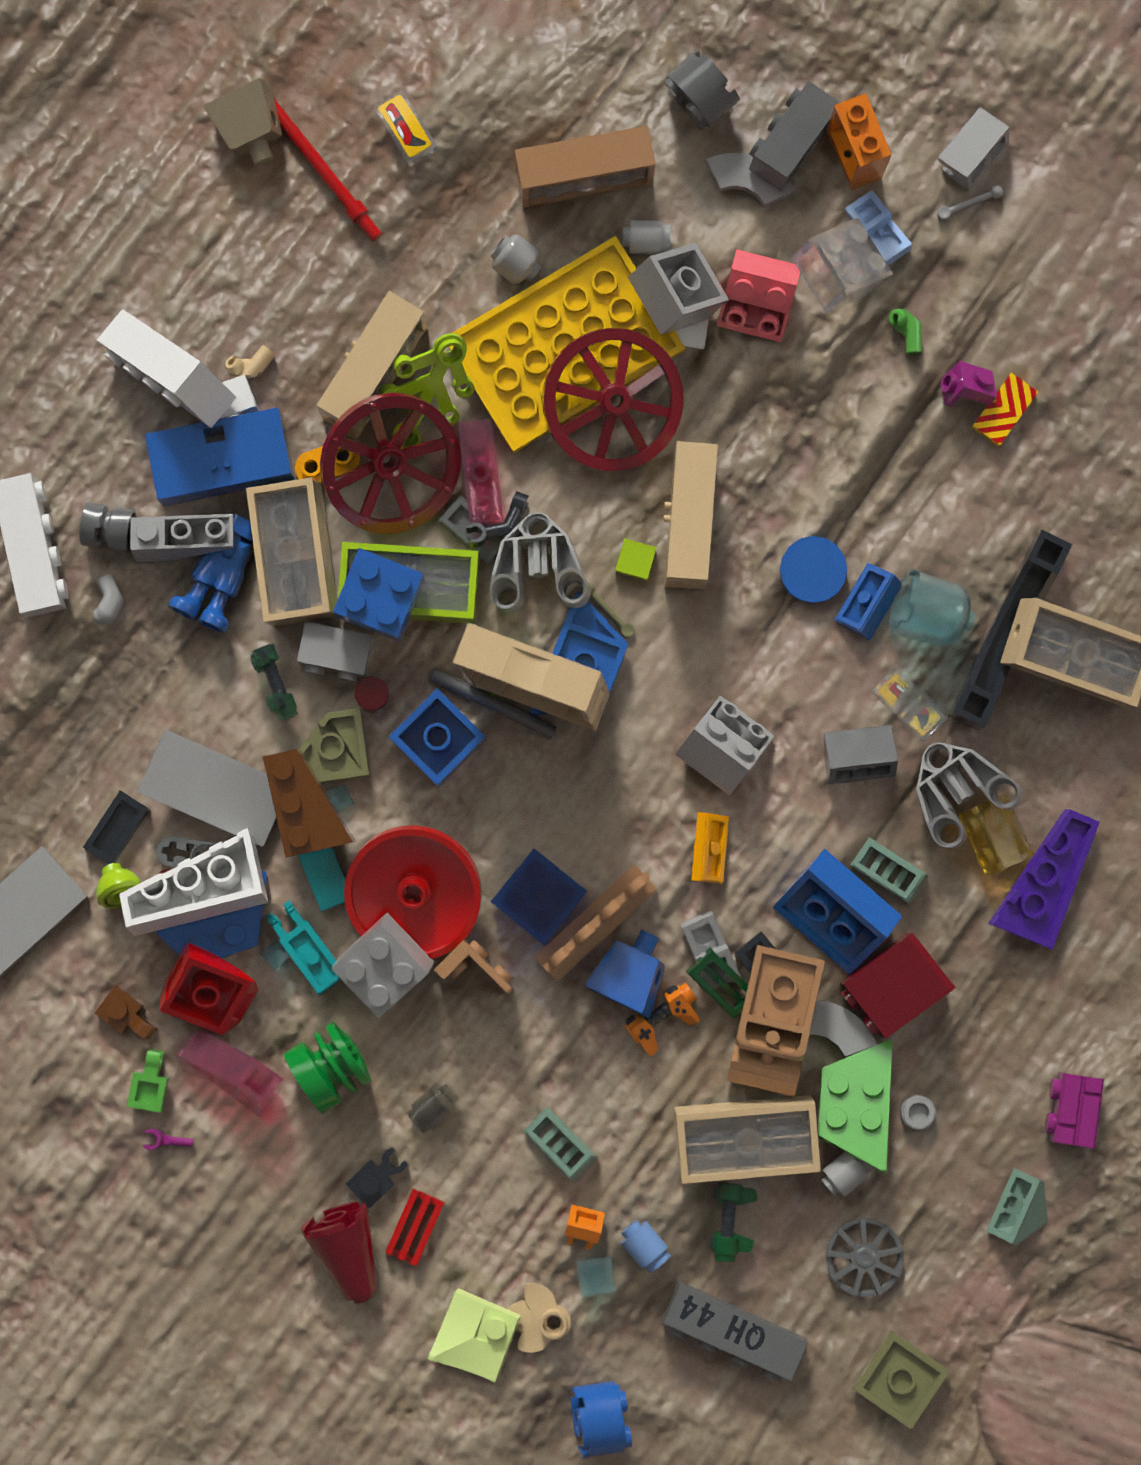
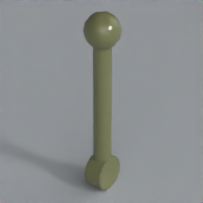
M588 583L591 591L590 597L621 628V634L624 637H631L635 631L633 625L626 624L595 592L594 585Z

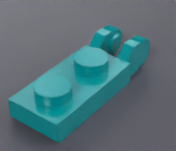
M288 900L283 905L286 913L298 925L295 929L287 933L280 919L273 913L266 916V919L280 937L279 942L320 996L342 980L331 969L336 962V958L309 921H305L293 903Z

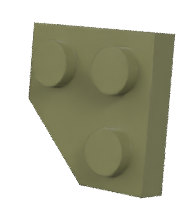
M361 708L326 712L311 735L299 747L320 783L370 776Z

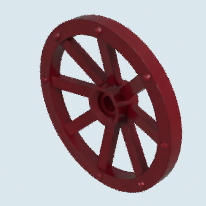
M622 328L594 330L579 336L566 345L552 362L547 372L542 392L545 422L558 446L579 463L604 471L632 469L656 457L675 435L680 424L684 405L682 381L678 369L669 354L649 337L639 332ZM602 341H621L613 383L609 381L588 346ZM635 344L653 356L658 365L628 386H624L631 346ZM577 353H579L600 385L601 389L599 391L559 382L566 365ZM665 374L670 392L669 408L633 399L632 396ZM556 392L597 401V405L561 426L556 411ZM618 394L621 402L618 406L614 407L611 404V397ZM630 409L667 418L660 433L648 446L628 412ZM605 414V420L594 456L581 450L568 438L567 435ZM619 417L638 452L622 458H605L616 418Z
M404 393L375 395L350 407L330 429L320 458L322 485L326 496L338 513L360 529L382 534L411 530L435 516L451 497L461 468L459 441L446 417L429 402ZM387 408L411 409L391 442L388 443L380 410ZM367 415L370 417L377 443L375 448L345 437L347 432ZM422 415L431 419L442 435V438L401 449ZM339 447L370 459L369 462L335 479V459ZM446 449V466L442 480L407 463V459ZM391 456L387 463H383L385 457ZM375 472L361 510L357 512L344 501L339 490ZM403 474L436 489L432 497L413 512L399 478ZM385 480H389L402 515L401 517L390 519L371 517Z

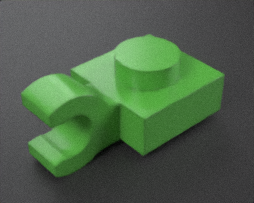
M156 1049L147 1051L144 1073L133 1072L127 1107L159 1113L163 1111L169 1077L159 1076L165 1051Z

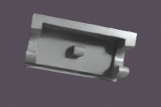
M979 108L938 157V162L944 166L942 168L943 173L960 184L963 189L969 191L1008 144L1009 127L982 108Z

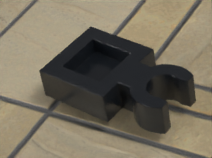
M394 1147L384 1152L379 1166L371 1159L346 1183L351 1191L363 1203H366L368 1209L394 1186L393 1181L388 1176L402 1172L408 1164L406 1160L399 1166H392L389 1163V1156L396 1150Z

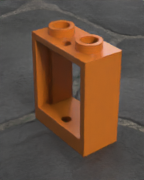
M864 93L834 105L826 131L851 191L881 180L892 154L867 94ZM849 151L851 157L846 158L844 152Z

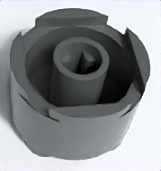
M695 49L666 76L667 80L664 82L671 99L679 107L684 103L686 104V108L690 112L689 118L701 131L706 126L710 128L740 101V97L735 89L729 93L725 88L728 80L705 54L700 56L698 49Z

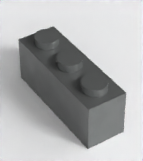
M810 81L805 84L801 91L796 88L785 104L788 109L784 115L777 113L767 129L770 132L765 140L759 138L751 149L749 155L753 159L749 170L782 192L827 130L834 105L841 102Z

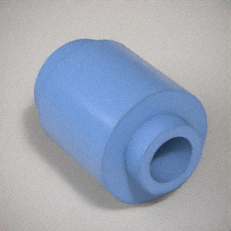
M635 1220L621 1233L624 1239L620 1244L641 1269L646 1268L649 1273L659 1268L671 1256L666 1250L668 1247L647 1221L640 1224Z

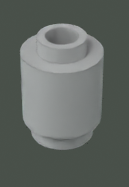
M630 220V227H623V247H629V254L656 255L662 253V251H669L670 224H662V221Z
M844 1152L822 1170L826 1176L821 1181L834 1196L840 1192L845 1197L869 1177L868 1173L874 1167Z

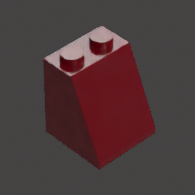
M912 932L903 933L842 981L840 985L844 988V991L840 994L852 1009L858 1006L865 1015V1018L862 1020L863 1024L874 1037L879 1034L882 1038L886 1039L956 987Z

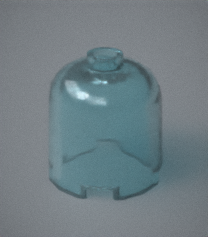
M912 568L906 571L900 582L906 584L902 597L895 596L889 618V626L893 627L891 634L937 646H948L957 642L964 631L969 632L975 620V612L971 611L970 595L962 586Z

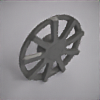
M869 1218L854 1219L843 1224L832 1235L826 1250V1264L833 1281L845 1292L859 1297L880 1295L892 1287L901 1275L904 1261L903 1248L897 1235L884 1223ZM866 1224L881 1229L872 1243L867 1242ZM860 1225L861 1242L856 1244L845 1233V1230ZM888 1234L895 1247L881 1251L877 1250L879 1243ZM839 1236L852 1248L850 1253L833 1251L834 1244ZM897 1253L895 1269L880 1262L881 1257ZM832 1257L849 1259L850 1264L836 1273ZM875 1268H879L892 1275L882 1286H880L874 1272ZM856 1269L857 1276L854 1286L851 1288L843 1283L840 1278ZM864 1273L869 1274L875 1289L859 1290Z

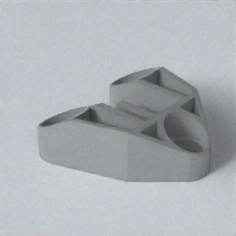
M533 513L525 517L500 543L491 576L489 594L492 602L503 613H515L524 604V582H526L525 549H528L529 577L544 578V576H549L548 547H552V569L555 573L556 589L565 605L570 608H579L584 606L590 599V587L574 544L569 536L544 513ZM541 521L547 524L548 528L541 534L530 535V528L534 523ZM579 583L583 586L582 595L574 600L567 598L565 594L567 587L570 584ZM506 589H513L517 594L516 600L510 605H502L499 602L501 592Z
M934 743L923 754L916 790L933 840L939 846L954 850L965 843L967 831L955 813V808L937 783L940 781L944 783L958 805L969 801L975 795V792L958 769L963 766L976 786L985 793L995 806L1003 810L1017 808L1023 799V791L1018 783L974 750L945 743ZM937 750H945L949 755L947 763L942 768H935L931 763V757ZM1004 785H1011L1015 789V798L1008 804L1001 803L997 798L998 790ZM949 824L956 825L959 830V837L953 843H945L941 837L942 829Z

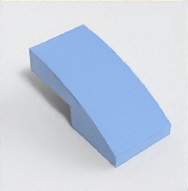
M872 190L845 208V213L855 229L884 268L912 250V243L893 222L892 213Z

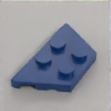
M576 591L573 600L578 599L582 593ZM587 602L582 607L569 609L552 654L600 671L611 693L629 644ZM532 707L529 712L535 716L548 714Z
M262 871L263 880L266 888L268 874L267 871ZM264 904L155 932L178 955L181 954L183 946L191 943L220 958H225L258 946Z

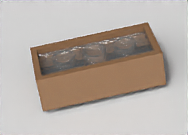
M648 125L592 136L585 135L581 138L573 137L570 140L515 150V168L523 208L653 185L656 163Z

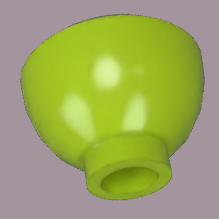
M119 863L105 866L101 870L102 877L99 879L96 887L98 904L110 909L122 907L119 894L142 883L140 878L132 871L122 868Z

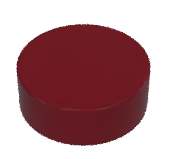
M366 677L357 684L355 699L361 708L367 711H378L387 704L389 690L385 682L380 678Z

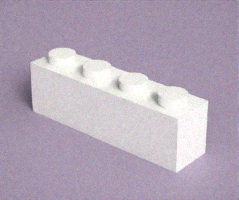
M31 473L0 480V527L19 612L26 618L66 609L64 599L69 598L66 582L64 579H59L57 567L61 566L60 553L57 546L52 547L50 534L54 533L53 522L50 514H45L42 502L47 501L46 490L43 482H38Z

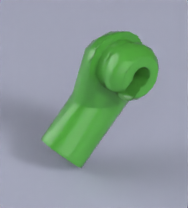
M894 309L891 311L888 318L889 323L905 337L906 354H922L921 322L905 309Z

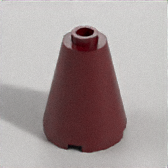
M359 1202L341 1204L323 1211L325 1217L315 1222L314 1217L308 1219L301 1227L303 1237L345 1300L353 1301L354 1304L370 1300L378 1285L369 1210L366 1203H363L361 1207Z

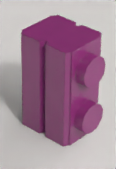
M1058 1072L1057 1079L1052 1078L1049 1098L1054 1099L1053 1113H1047L1044 1127L1045 1133L1050 1134V1141L1095 1148L1104 1079Z

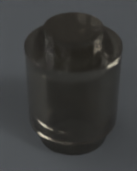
M435 1083L411 1104L412 1108L407 1112V1115L421 1132L426 1133L429 1129H436L458 1110L455 1102L459 1100V1097L448 1084L445 1083L441 1086Z

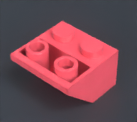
M736 249L725 291L729 300L721 307L717 326L782 342L801 266Z

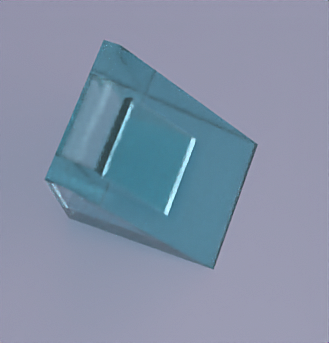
M345 785L327 792L328 797L338 812L354 804Z
M276 939L260 953L275 971L290 958L285 948Z

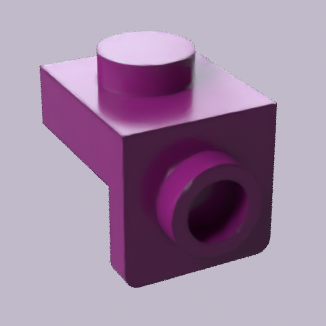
M959 361L941 380L944 405L952 407L961 397L990 405L997 398L993 371Z

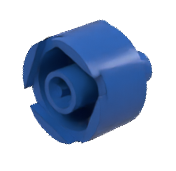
M614 1381L571 1387V1392L575 1396L571 1397L575 1437H582L583 1446H577L582 1459L621 1453L625 1451V1448L632 1447L630 1428L625 1426L622 1414L628 1412L625 1391H621L619 1384H615Z

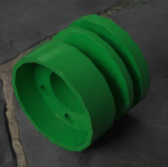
M334 1021L326 1025V1029L332 1039L330 1042L320 1031L314 1033L319 1047L315 1052L308 1044L302 1041L283 1054L297 1082L321 1114H324L342 1101L337 1088L341 1083L352 1094L358 1091L352 1079L353 1075L364 1086L372 1082L366 1060L350 1035L341 1030Z

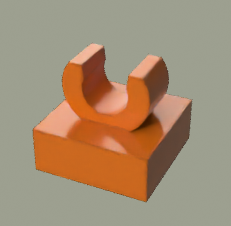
M572 1204L565 1230V1236H568V1245L573 1244L574 1238L587 1241L585 1248L587 1250L592 1248L593 1243L598 1244L605 1213Z

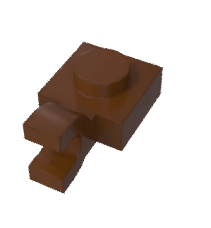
M116 985L95 1011L97 1016L121 1034H124L130 1027L143 1039L146 1040L147 1038L150 1040L158 1030L157 1027L139 1015L144 1005Z

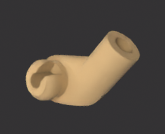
M262 345L251 359H240L237 356L229 357L225 362V369L232 378L245 374L247 379H255L260 376L276 355L269 348Z

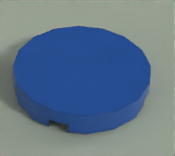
M810 536L801 538L788 547L781 559L779 574L781 583L790 596L805 603L818 604L826 602L838 594L846 580L847 564L844 554L836 544L826 538Z

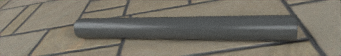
M437 668L432 672L431 681L552 739L557 728L556 726Z

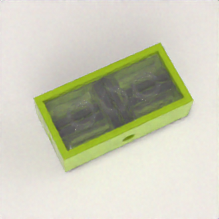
M342 542L338 598L357 551L361 548L424 574L425 581L409 620L475 624L480 559L478 551Z

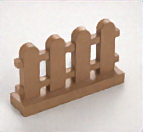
M635 864L631 866L534 957L558 982L657 890L649 880L651 877L645 871L642 873Z

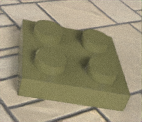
M890 1330L852 1388L909 1429H912L950 1371Z

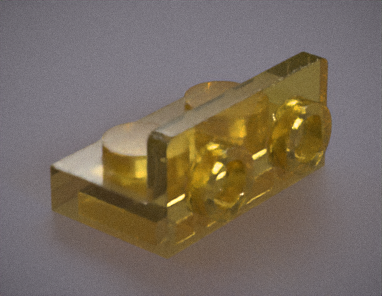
M1007 793L997 797L1003 804L1011 802ZM987 801L959 814V818L966 828L967 836L976 853L977 861L986 876L1007 869L1034 856V851L1014 809L1003 810L995 806L991 801Z

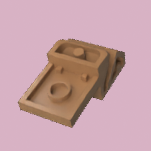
M757 945L727 1081L795 1096L825 960Z

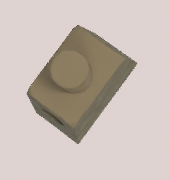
M257 78L204 104L206 112L231 151L239 155L250 152L255 166L265 165L274 159L268 143L280 138L282 131L270 83Z

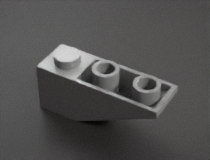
M233 514L131 517L130 550L137 563L175 561L234 548Z

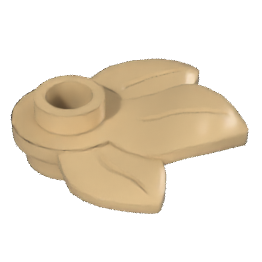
M526 1283L524 1286L525 1300L513 1303L506 1308L521 1315L516 1329L522 1333L518 1341V1350L529 1353L539 1352L548 1345L550 1340H559L565 1337L571 1327V1317L568 1311L556 1304L551 1290L537 1283ZM556 1316L560 1319L561 1323L557 1327H552L548 1324V1318Z

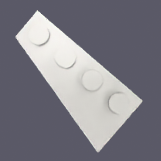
M123 309L97 339L107 349L104 356L116 366L120 367L122 363L125 364L122 368L137 380L142 377V382L157 394L161 391V395L177 408L180 405L210 428L214 426L237 398L203 363Z
M248 828L238 832L237 836L224 843L219 842L209 847L208 851L193 859L188 858L178 863L177 867L164 874L159 873L119 894L126 928L134 936L268 903L255 839Z

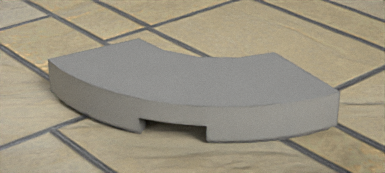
M726 153L706 159V164L720 192L730 189L746 191L755 196L763 207L791 196L795 192L790 181L781 192L751 172L749 167L753 157L749 154Z
M816 1000L809 1035L815 1034L827 1037L839 1047L845 1057L877 1045L873 1035L863 1024L862 1020L851 1011L831 1002Z

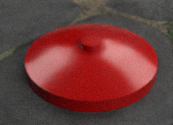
M407 825L391 828L379 833L359 850L346 875L344 900L349 919L360 936L388 913L420 948L433 959L452 951L471 932L481 908L482 884L473 859L456 840L433 828Z

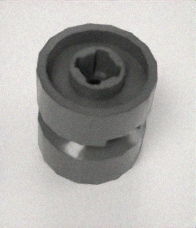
M87 502L81 516L80 544L94 548H101L104 544H107L110 550L129 553L131 551V517H137L136 510L115 507L112 511H109L107 505Z

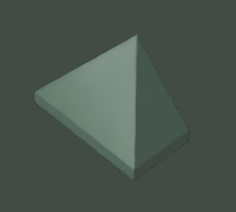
M1014 1168L986 1231L1011 1244L1017 1245L1046 1224L1048 1217L1044 1182Z

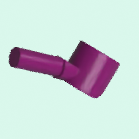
M158 1128L144 1131V1133H154L157 1137L155 1145L143 1144V1147L148 1150L159 1149L163 1145L193 1146V1139L171 1137L170 1135H165Z

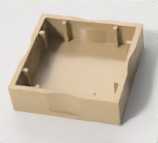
M470 623L466 627L453 660L454 665L464 674V678L470 685L593 731L597 729L610 695L600 671Z

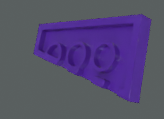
M1064 809L988 924L1045 948L1053 949L1100 822L1071 809Z

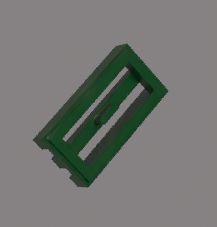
M709 947L705 951L706 955L703 958L700 956L696 960V964L693 967L690 966L686 972L735 1019L743 1011L745 998L743 999L709 963L713 960L745 993H747L748 983ZM702 970L738 1003L735 1008L699 975Z

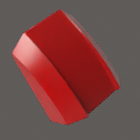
M188 943L183 946L181 954L165 979L160 994L159 1011L225 1035L241 1022L259 990L256 981L231 963L203 948Z

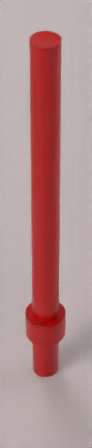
M274 98L280 127L346 208L345 214L354 224L358 223L372 242L379 239L383 233L368 216L369 210L361 200L356 201Z

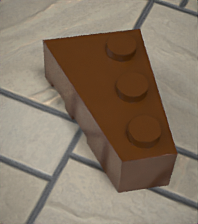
M300 749L263 756L286 858L357 842Z

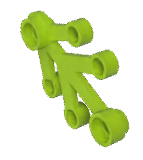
M447 333L440 336L435 341L433 349L412 358L408 355L398 356L393 362V368L397 376L402 379L410 378L416 370L434 365L430 373L402 385L395 386L390 383L383 385L379 389L378 394L393 392L415 395L419 393L417 397L431 403L435 396L439 407L438 410L443 415L447 412H454L452 416L446 419L451 426L455 425L460 419V414L450 400L443 377L448 368H450L454 377L452 387L456 395L460 398H468L473 394L475 386L471 378L466 375L462 364L467 352L465 341L458 334ZM449 346H453L450 351H444ZM409 364L407 369L399 370L401 365ZM464 383L468 384V386L465 389H459L460 385ZM424 415L421 416L401 449L421 443V434L418 426ZM400 422L395 426L392 432V438L395 436L403 422Z

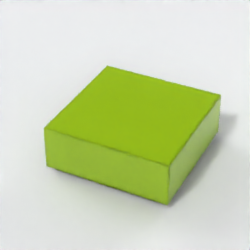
M624 538L615 572L647 581L657 547Z

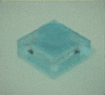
M611 1256L576 1261L581 1297L616 1292Z

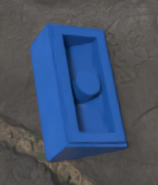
M867 563L834 621L862 638L871 640L901 589L902 582L895 574Z

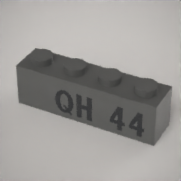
M678 1281L662 1318L663 1324L668 1325L667 1332L682 1339H686L687 1334L700 1340L698 1343L700 1347L716 1354L719 1349L732 1354L730 1360L749 1368L752 1363L764 1368L762 1374L778 1382H781L783 1377L792 1381L808 1343L805 1337L681 1281Z

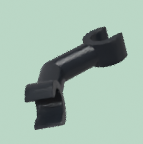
M516 491L503 523L483 526L480 523L467 525L466 534L477 532L481 535L479 538L470 540V547L480 548L488 539L507 536L517 526L521 516L525 513L529 495Z

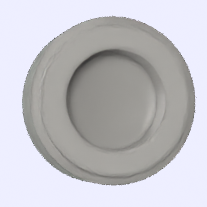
M914 1095L908 1097L902 1103L900 1116L907 1127L914 1130H924L933 1124L936 1110L934 1104L928 1098Z

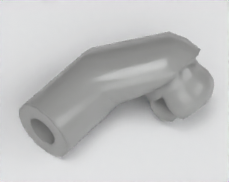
M107 574L96 580L103 595L97 609L93 611V619L99 625L112 623L123 606V597L112 574Z

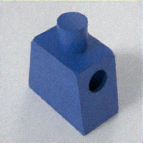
M641 930L633 947L617 940L589 977L585 986L591 991L649 1018L665 969V965L660 960L651 956L659 938Z

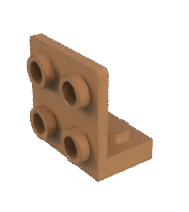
M463 940L434 969L443 979H447L449 976L456 979L470 965L466 961L470 956L508 994L514 989L509 984L514 978L500 964L493 968L485 960L489 955L488 952L475 940L470 944Z

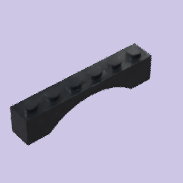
M1041 530L1034 536L952 705L948 717L977 731L985 727L1011 668L1001 664L1000 661L1020 600L1024 598H1038L1044 601L1073 544L1044 530Z

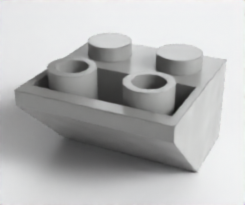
M720 695L675 755L728 795H731L773 739L774 735Z

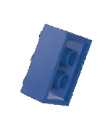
M826 849L808 865L773 906L777 912L849 975L889 936L902 918L895 909Z

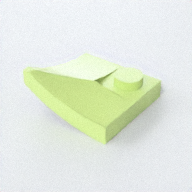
M458 1288L453 1295L440 1331L427 1359L465 1370L495 1382L500 1375L521 1315Z

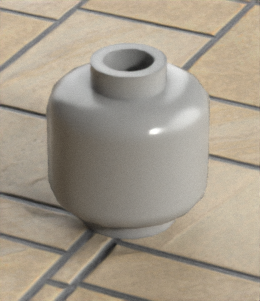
M517 234L512 235L510 238L505 235L490 254V257L493 259V270L514 285L520 284L524 279L531 282L541 268L537 264L540 257L539 250Z

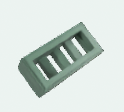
M870 837L850 865L909 905L928 879V875ZM874 850H876L880 854L870 869H868L864 865ZM888 858L891 862L880 877L876 873L885 859ZM899 865L903 869L894 883L891 884L888 880ZM911 873L915 877L904 892L900 888Z
M546 1107L523 1131L572 1181L576 1182L599 1158L549 1107ZM552 1121L555 1125L541 1139L537 1134ZM562 1131L565 1135L551 1148L548 1144ZM571 1141L574 1146L561 1158L558 1154ZM581 1151L584 1156L571 1168L568 1164Z

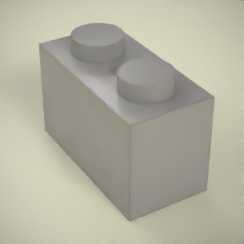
M305 622L297 662L299 665L305 666L304 672L324 676V671L326 670L338 673L337 678L340 680L357 682L358 677H367L374 638L369 634Z

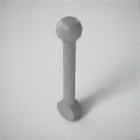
M996 185L989 192L954 206H941L937 211V217L944 221L954 212L992 197L995 199L1000 198L1003 195V189Z

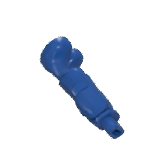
M233 514L234 548L203 554L197 560L198 562L191 572L190 576L195 584L190 592L183 597L173 596L168 604V607L176 613L195 621L208 589L214 588L213 597L198 622L202 626L220 633H225L229 627V621L224 617V608L228 598H235L238 595L244 581V570L253 545L250 520L237 514Z

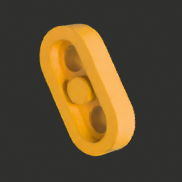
M323 446L307 451L298 457L295 463V473L298 479L312 477L322 485L320 458ZM341 447L338 448L335 459V479L359 467L361 463V455ZM347 451L349 458L346 461H339L337 459L339 452ZM311 462L318 465L317 470L313 473H308L306 465Z

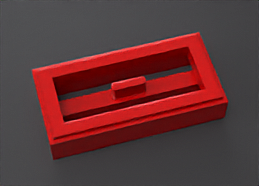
M413 1188L385 1253L417 1266L445 1201ZM416 1198H420L423 1200L402 1249L399 1250L395 1248ZM429 1203L435 1205V1208L415 1254L412 1256L407 1252Z

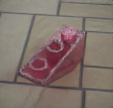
M491 418L458 422L470 524L502 521L503 512Z
M200 1029L196 1031L177 1055L178 1058L259 1117L281 1091L284 1080L282 1077L256 1058Z

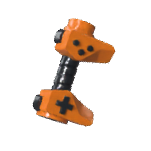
M686 982L681 986L673 985L669 987L663 995L665 1002L654 1009L649 1018L636 1014L626 1019L624 1027L637 1045H642L648 1055L653 1056L658 1050L653 1027L668 1017V1015L673 1014L688 1025L699 1023V1016L691 1007L693 1002L697 1000V997Z

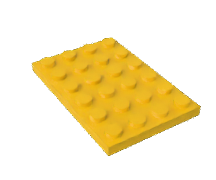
M616 236L452 332L461 336L465 341L467 352L462 364L466 375L471 378L475 386L474 391L513 454L549 433L542 407L544 381L556 356L566 345L579 336L598 329L622 328L639 332L654 340L669 354L671 359L685 352L686 348L675 330L662 335L659 333L628 279L636 268ZM620 340L602 341L588 346L611 383L614 382L621 344ZM635 344L631 346L624 386H628L658 365L653 356ZM577 353L566 365L559 382L599 391L601 389L600 385L579 353ZM556 392V411L560 424L563 425L597 404V401Z

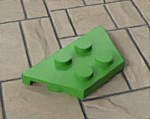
M885 1041L822 1068L818 1138L831 1146H837L845 1154L869 1164L881 1174H887L893 1041Z

